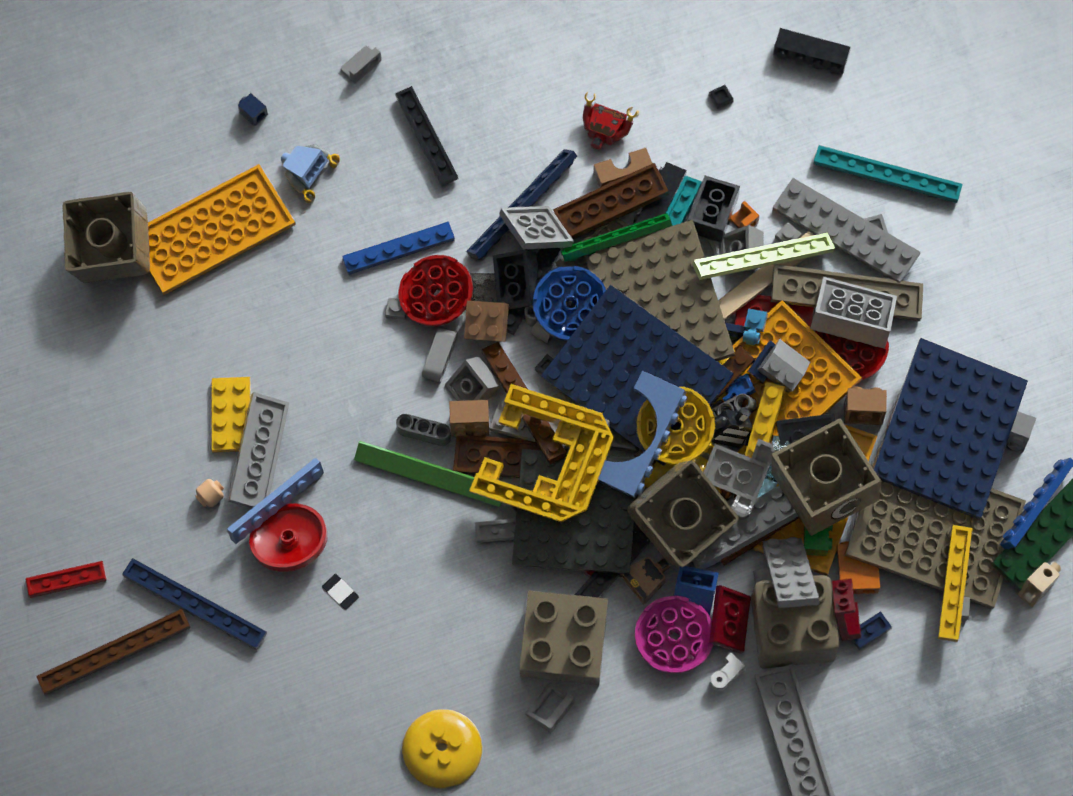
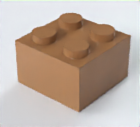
M467 301L464 339L506 342L509 304Z
M857 386L848 388L844 401V424L883 425L887 408V390H882L878 387L871 389H862Z
M488 400L449 401L451 436L490 435Z

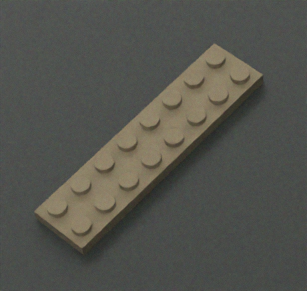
M774 264L771 302L779 303L783 300L786 304L815 308L823 277L895 295L897 300L893 318L915 321L922 319L923 283L899 282L893 279Z

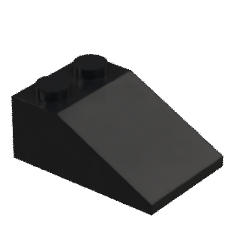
M524 249L492 255L497 303L509 304L508 310L533 306V296L538 275L536 251Z

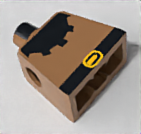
M646 557L632 564L630 574H621V578L644 605L665 584L666 577L663 572L669 569L670 566L664 558L655 564L650 557Z

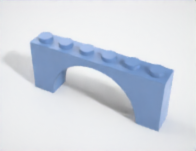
M645 371L641 372L634 389L645 397L655 410L657 417L655 438L643 454L625 462L605 461L598 482L635 499L637 495L642 494L645 487L643 482L646 477H650L653 471L652 463L654 459L658 460L662 452L660 447L663 442H667L670 436V431L668 430L671 424L675 425L679 417L677 412L680 407L685 405L687 400L684 389Z

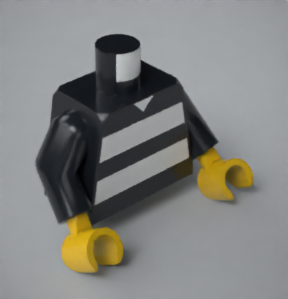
M742 407L739 411L724 410L714 418L715 430L711 443L733 447L743 445V448L738 453L745 455L752 432V423L749 420L750 411L745 407ZM710 443L704 453L707 452L711 455L714 446Z

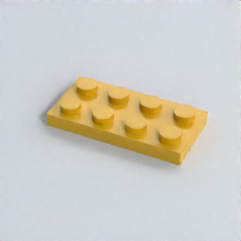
M250 377L212 378V453L239 452L251 397Z

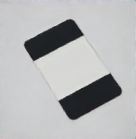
M334 574L322 585V588L345 610L359 598V595L337 574Z

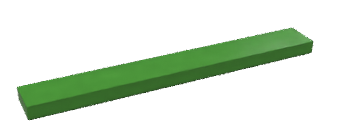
M363 441L358 442L354 457L355 461L498 507L502 504V502L470 492L469 490L474 480L472 476Z

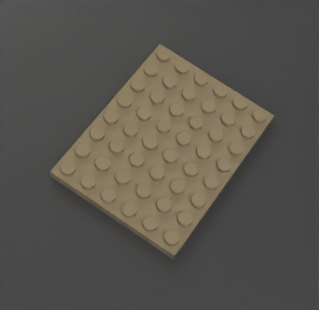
M693 220L596 251L592 255H585L589 271L602 281L606 290L612 285L716 361L735 356L712 279L699 280L692 265L694 260L705 258Z
M879 448L878 451H877L874 464H875V462H876V459H877V456H878V453H879L880 448ZM881 481L880 500L858 511L845 556L944 591L952 525L972 528L964 597H970V601L993 609L995 608L1004 576L991 563L1004 550L999 544L1004 539V533L1014 525L1013 521L1015 518L1022 514L1026 500L991 488L983 515L979 520Z

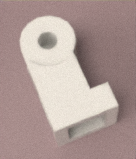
M732 653L725 658L726 665L711 676V687L717 692L724 691L745 670V665Z

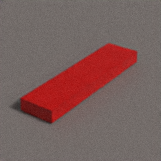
M103 561L25 578L29 598L107 581Z

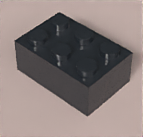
M704 175L688 217V221L693 220L698 236L722 243L738 201L739 185Z

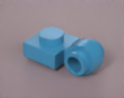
M748 309L744 325L748 331H744L743 342H746L748 345L759 344L760 333H757V331L764 332L768 316L767 312Z

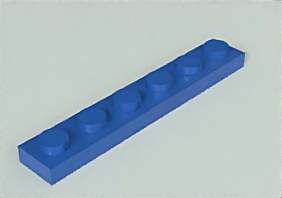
M448 221L343 255L342 259L347 273L350 275L455 241V237Z
M1071 457L1064 460L1060 459L1054 464L1053 471L1044 478L1043 485L1033 493V499L1023 507L1024 511L1022 514L1015 518L1012 528L1004 533V539L999 544L1003 549L1016 547L1072 469L1073 459Z

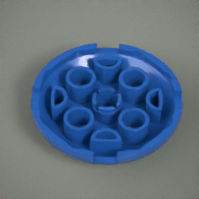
M573 266L553 269L539 281L533 296L535 317L541 327L550 335L568 341L604 294L606 288L594 273L585 268ZM566 302H574L575 307L567 308Z

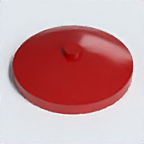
M291 503L285 504L276 514L250 533L249 544L254 558L263 567L278 572H289L311 564L320 556L326 546L328 532L323 517L315 509L307 505Z

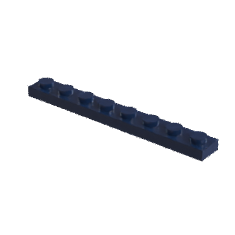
M563 149L508 208L530 207L534 205L538 197L545 193L549 186L561 177V173L573 164L574 160L578 157L577 154L572 150ZM501 216L466 251L470 257L477 259L484 257L488 250L499 242L500 237L510 230Z
M134 558L131 559L122 573L123 577L256 650L267 635V631Z

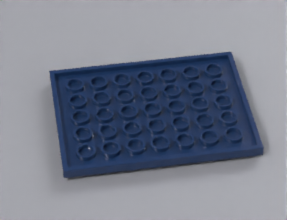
M610 285L541 377L580 406L602 413L604 418L610 421L611 429L645 452L646 450L642 446L637 434V416L646 398L634 389L642 371L677 387H686L696 391L705 398L710 406L733 377L734 373ZM680 422L671 425L672 430H679L681 428ZM655 460L663 467L666 465L665 462Z
M920 338L873 467L879 479L980 520L1028 380Z

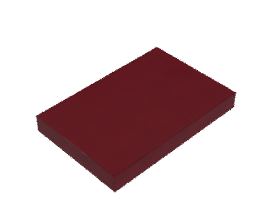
M722 585L716 586L709 643L737 653H744L751 600L750 595Z

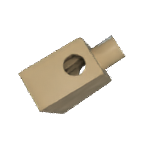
M1044 562L1026 580L1018 596L1033 608L1060 576V565L1056 562H1052L1050 565Z

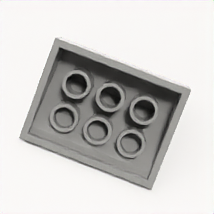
M823 277L810 329L885 349L891 330L897 296Z

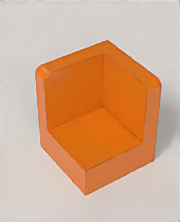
M743 201L741 209L732 215L730 220L738 228L747 225L754 227L758 224L760 215L746 201Z

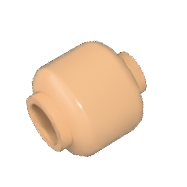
M207 479L196 488L197 494L195 497L204 507L212 508L224 498L222 492L224 487L218 480L213 482L211 479Z

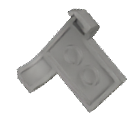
M758 439L752 458L717 444L714 445L703 473L714 486L737 495L731 508L738 516L744 518L750 515L771 464V454L775 452V449L771 443Z

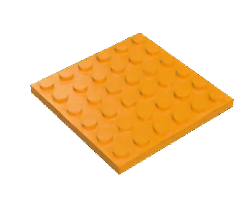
M782 300L767 313L764 332L757 331V333H760L759 344L748 345L746 342H743L742 336L733 345V349L736 351L741 346L756 360L768 341L776 344L781 339L810 361V364L795 389L789 393L784 392L777 421L825 415L846 395L847 389L855 387L862 380V377ZM751 365L746 369V371L742 375L748 373L747 371L751 367ZM748 373L756 391L748 395L756 401V408L749 416L753 428L766 382L775 383L768 378L761 383ZM748 399L743 401L742 407L748 405ZM776 425L770 442L775 452L780 450Z

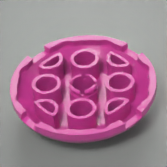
M667 596L657 599L644 609L637 620L635 627L637 648L644 660L660 671L667 673L690 671L702 664L712 650L713 644L709 643L712 620L702 606L690 602L686 597ZM677 633L680 637L677 640H673L669 635Z

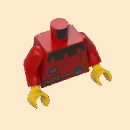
M588 92L585 94L584 98L587 103L584 104L582 119L584 128L588 131V137L593 139L591 146L594 149L600 150L603 143L613 145L615 141H619L629 134L634 123L633 118L639 116V110H636L635 115L632 116L631 110L633 107H629L626 111L627 114L597 103H594L593 106L592 102L595 101L596 94L594 93L593 100L587 98Z

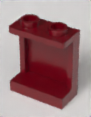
M852 579L832 581L835 615L842 641L862 638L858 602H854Z

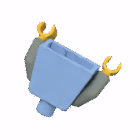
M316 144L304 147L296 146L291 154L284 153L281 156L287 180L295 190L304 194V200L307 203H311V201L306 196L310 194L315 198V193L305 188H310L328 160L332 168L337 167V163L332 160L340 162L338 154L330 155L329 151Z

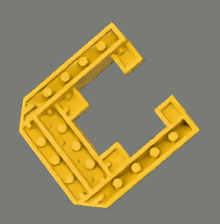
M511 384L504 400L505 406L498 421L499 424L518 430L523 414L557 424L558 427L553 441L570 447L557 481L539 475L533 491L499 481L498 479L504 466L503 463L484 457L479 473H476L469 491L559 522H563L586 511L614 439L603 414Z

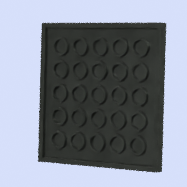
M522 449L519 487L533 491L539 475L557 481L566 457L549 464L541 450ZM607 455L605 461L625 462L636 457ZM597 482L587 510L563 522L517 508L512 565L630 574L634 520L629 516L627 508L635 498Z

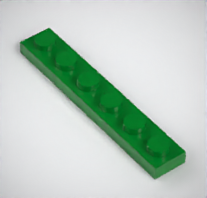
M668 213L573 244L572 247L561 248L560 250L564 261L572 262L581 256L592 255L596 251L610 248L611 246L673 225Z

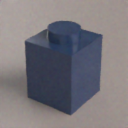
M252 93L247 97L244 96L239 101V113L254 126L268 115L266 105Z

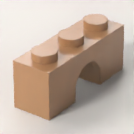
M647 148L630 152L628 155L630 165L625 169L615 167L611 159L594 164L593 173L599 188L652 164Z

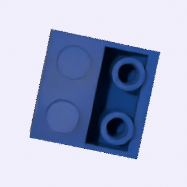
M688 566L679 567L674 596L688 598L690 602L702 606L710 616L719 573Z

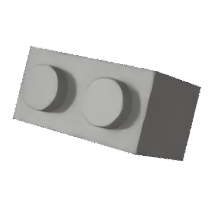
M1018 411L1006 446H1009L1014 451L1024 452L1036 417Z

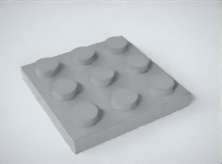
M549 206L501 208L499 215L523 249L572 247L573 239Z

